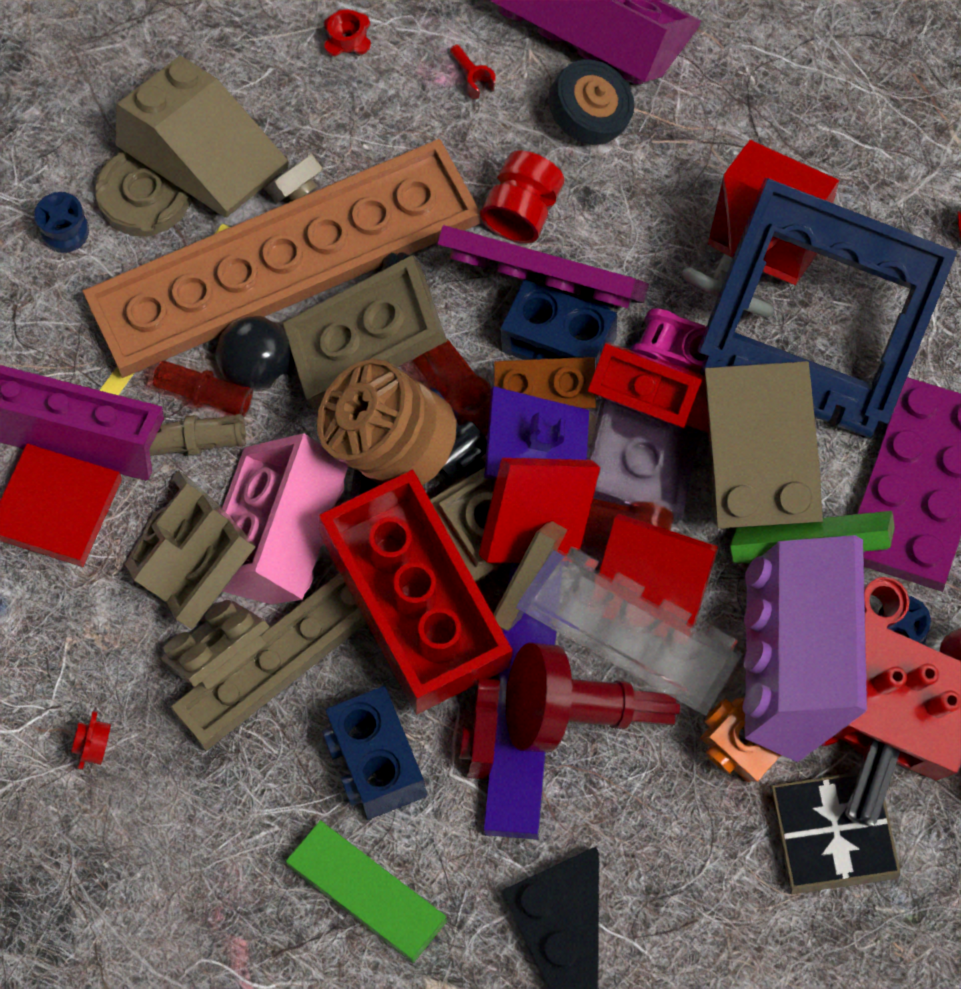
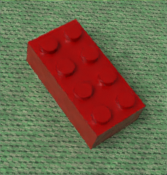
M413 469L318 515L320 536L416 715L477 685L479 678L489 679L510 668L513 650Z

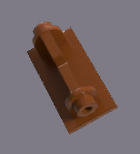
M596 358L494 361L495 387L583 409H596V397H599V395L588 392L596 369Z

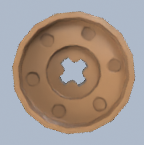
M372 358L354 363L340 373L326 390L318 410L317 432L322 447L332 457L346 463L350 468L360 471L365 477L379 485L412 469L420 483L424 485L438 474L449 459L456 439V419L451 405L440 395L422 383L416 382L390 362Z

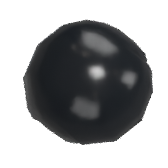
M260 315L239 318L227 326L219 337L215 353V362L223 378L239 389H270L278 377L292 372L295 363L284 328Z

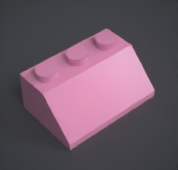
M303 433L243 449L222 509L255 545V549L222 592L268 604H278L303 600L304 594L310 588L313 581L312 571L319 550L324 544L320 536L318 515L335 507L336 502L344 491V478L348 465L332 457L319 442Z

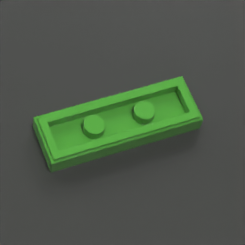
M892 511L826 517L823 518V522L737 527L731 543L733 563H751L756 557L765 554L779 541L855 535L863 539V552L888 549L891 547L895 529Z
M321 820L286 860V864L291 870L413 964L448 922L446 915Z

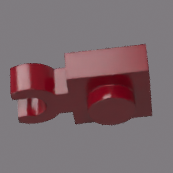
M479 678L478 688H476L472 728H462L459 759L469 760L467 778L488 780L492 770L500 681Z

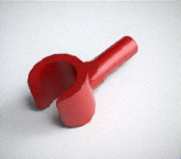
M459 44L454 45L450 52L468 78V96L472 99H479L480 91L475 84L477 81L487 82L490 89L495 91L496 75L494 71L486 65L476 66Z

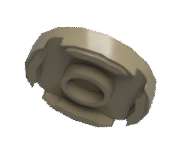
M120 151L108 160L96 179V199L103 218L115 230L130 236H152L169 230L184 217L191 205L192 195L125 151Z

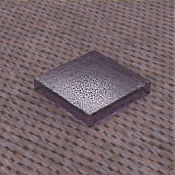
M604 398L600 403L588 460H593L601 467L593 498L677 524L683 518L700 430L689 425L682 428Z

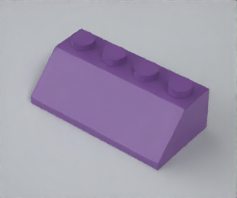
M855 535L779 541L765 554L756 557L748 566L745 574V583L747 585V611L744 617V624L746 626V654L744 657L746 684L743 702L745 739L797 763L867 711L863 539Z

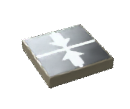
M858 773L772 786L771 795L791 895L899 879L901 871L885 799L877 823L873 826L857 824L846 816L845 811Z

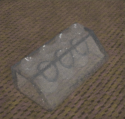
M571 546L567 554L561 550H554L521 597L516 608L707 716L713 710L744 655L734 649L739 640L713 625L709 626L707 632L688 623L692 615L689 611L665 598L660 606L641 596L645 589L644 586L617 572L613 580L595 570L599 563L598 560Z

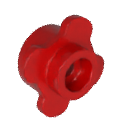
M351 9L339 10L328 16L324 21V28L328 31V40L324 43L325 51L331 56H338L342 52H355L357 54L368 52L371 48V41L367 38L366 31L370 27L369 17L364 13H358ZM346 33H351V36L345 37L343 35Z
M92 711L88 724L82 722L77 724L71 753L80 755L77 768L83 770L85 762L97 765L102 764L111 724L97 721V711Z

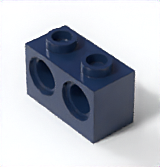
M524 280L501 327L502 352L523 360L595 357L597 367L605 343L610 342L614 344L617 338V312L611 311L608 306L592 299L583 301L564 294L561 289L546 286L544 283L538 285ZM538 316L548 319V321L541 324H533L528 320ZM580 333H589L595 336L587 341L574 338V336Z
M385 686L325 709L330 727L321 731L332 760L343 757L349 774L340 777L351 807L361 804L367 820H370L427 797L424 778ZM359 724H369L375 727L373 734L366 739L358 740L349 736L350 731ZM379 770H387L395 775L393 780L383 787H375L367 783L369 777Z

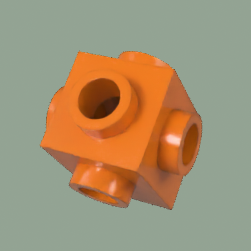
M745 697L735 698L732 703L725 698L704 720V723L709 728L700 738L710 747L705 754L726 774L730 775L735 770L746 782H758L781 755L748 739H745L744 743L740 741V730L743 729L745 732V713L743 711Z

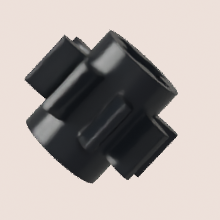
M466 420L460 425L456 422L454 446L448 461L438 472L447 481L452 480L457 475L459 478L464 476L466 479L485 468V462L481 457L486 454L487 440L471 421Z

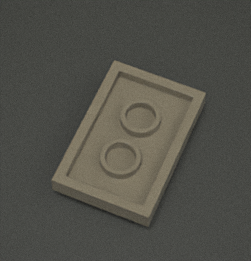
M413 255L283 323L306 400L315 409L320 407L326 390L337 376L354 363L374 358L388 361L398 367L447 342L421 264Z

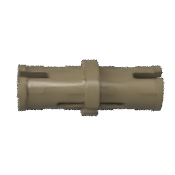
M242 414L210 419H198L197 415L185 416L184 421L161 424L149 449L150 457L176 452H188L189 456L201 455L202 450L222 447H243L246 445L244 418Z

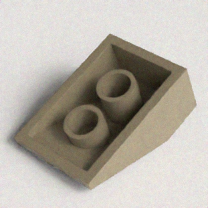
M181 55L117 103L115 145L225 218L288 168V159L216 77Z
M809 361L704 368L713 522L717 528L823 522L820 465Z

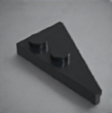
M595 846L501 890L502 898L547 989H599V852Z

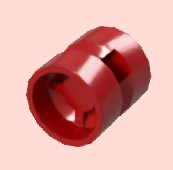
M513 151L506 157L497 176L501 184L495 185L490 190L480 210V217L492 232L502 238L516 243L528 244L535 242L539 238L548 219V209L554 206L564 185L565 177L562 171L545 157L529 151Z

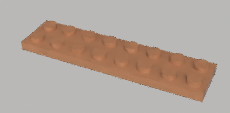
M439 138L82 291L121 377L124 378L219 337L227 326L239 318L259 315L263 317L381 267L383 259L390 253H405L409 255L437 243L443 225L467 230L481 224L482 219L479 208Z

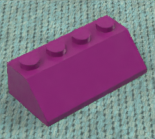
M490 0L499 5L497 10L502 15L517 21L526 19L538 26L537 32L540 35L557 42H562L564 39L577 46V53L583 58L598 62L605 61L617 67V72L625 80L636 84H643V82L663 77L701 23L700 19L663 0Z

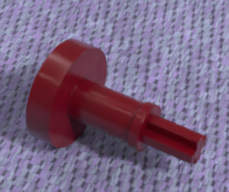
M526 643L518 651L508 678L505 707L506 723L511 742L520 751L552 752L560 744L568 722L608 725L613 729H626L631 722L673 726L675 725V715L680 714V703H676V694L633 690L631 683L628 681L616 680L611 683L572 679L568 657L559 645Z

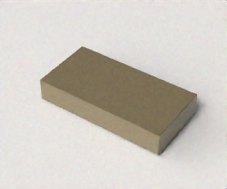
M551 521L550 523L547 522L536 532L494 613V617L501 628L509 631L522 618L567 529Z

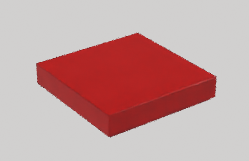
M27 443L0 500V541L84 567L122 481L120 472Z
M501 458L479 556L487 563H521L536 532L547 522L553 521L567 529V532L551 563H577L601 467L593 460Z
M618 514L614 518L588 615L687 648L692 638L718 546Z

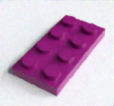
M446 225L442 226L438 245L451 248L450 259L488 269L490 260L499 262L497 272L532 282L535 280L536 273L547 275L544 283L546 286L581 295L583 286L595 289L593 299L624 308H629L631 299L644 303L649 283L636 278Z
M907 377L891 416L858 514L892 511L895 529L891 547L884 550L864 551V567L941 592L944 591L961 539V393Z

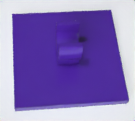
M493 386L490 395L484 478L496 481L501 458L587 460L589 410Z

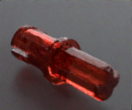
M161 361L153 374L152 384L156 389L193 401V406L197 408H202L206 405L233 415L242 414L244 418L252 403V388L242 387L215 378L213 371L207 369L201 373L168 361Z

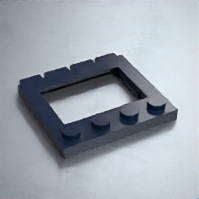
M764 177L697 348L699 353L705 354L700 374L705 376L704 368L809 361L815 418L828 422L833 415L836 405L842 406L837 417L836 426L870 438L876 429L878 421L887 424L890 421L957 251ZM772 236L910 289L903 309L897 317L872 384L735 332L743 310H748L766 265V261L763 259Z

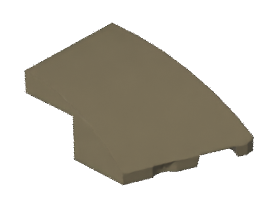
M178 470L170 482L177 489L175 495L166 507L152 514L142 537L136 543L125 565L134 581L164 600L175 619L192 630L255 549V545L236 522L206 492Z

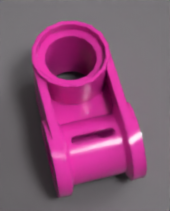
M649 310L644 319L646 328L638 344L632 345L630 350L655 360L660 358L681 367L700 372L703 361L695 358L703 355L697 351L706 326L681 318L667 310Z

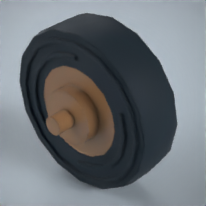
M587 59L575 61L559 72L549 90L548 106L554 121L564 133L578 142L598 145L612 141L627 128L634 114V97L629 84L619 72L605 63Z

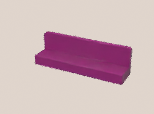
M0 365V443L23 449L28 443L119 471L122 475L145 481L149 480L152 473L149 449L164 420L162 406Z

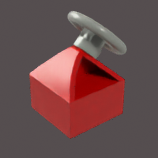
M749 140L723 174L708 240L709 246L724 253L714 275L689 266L682 271L683 279L693 286L718 297L764 177L834 203L840 180L753 140ZM772 236L763 259L766 261L763 272L796 285L818 253ZM754 294L747 311L762 317H770L774 313V306L767 300Z

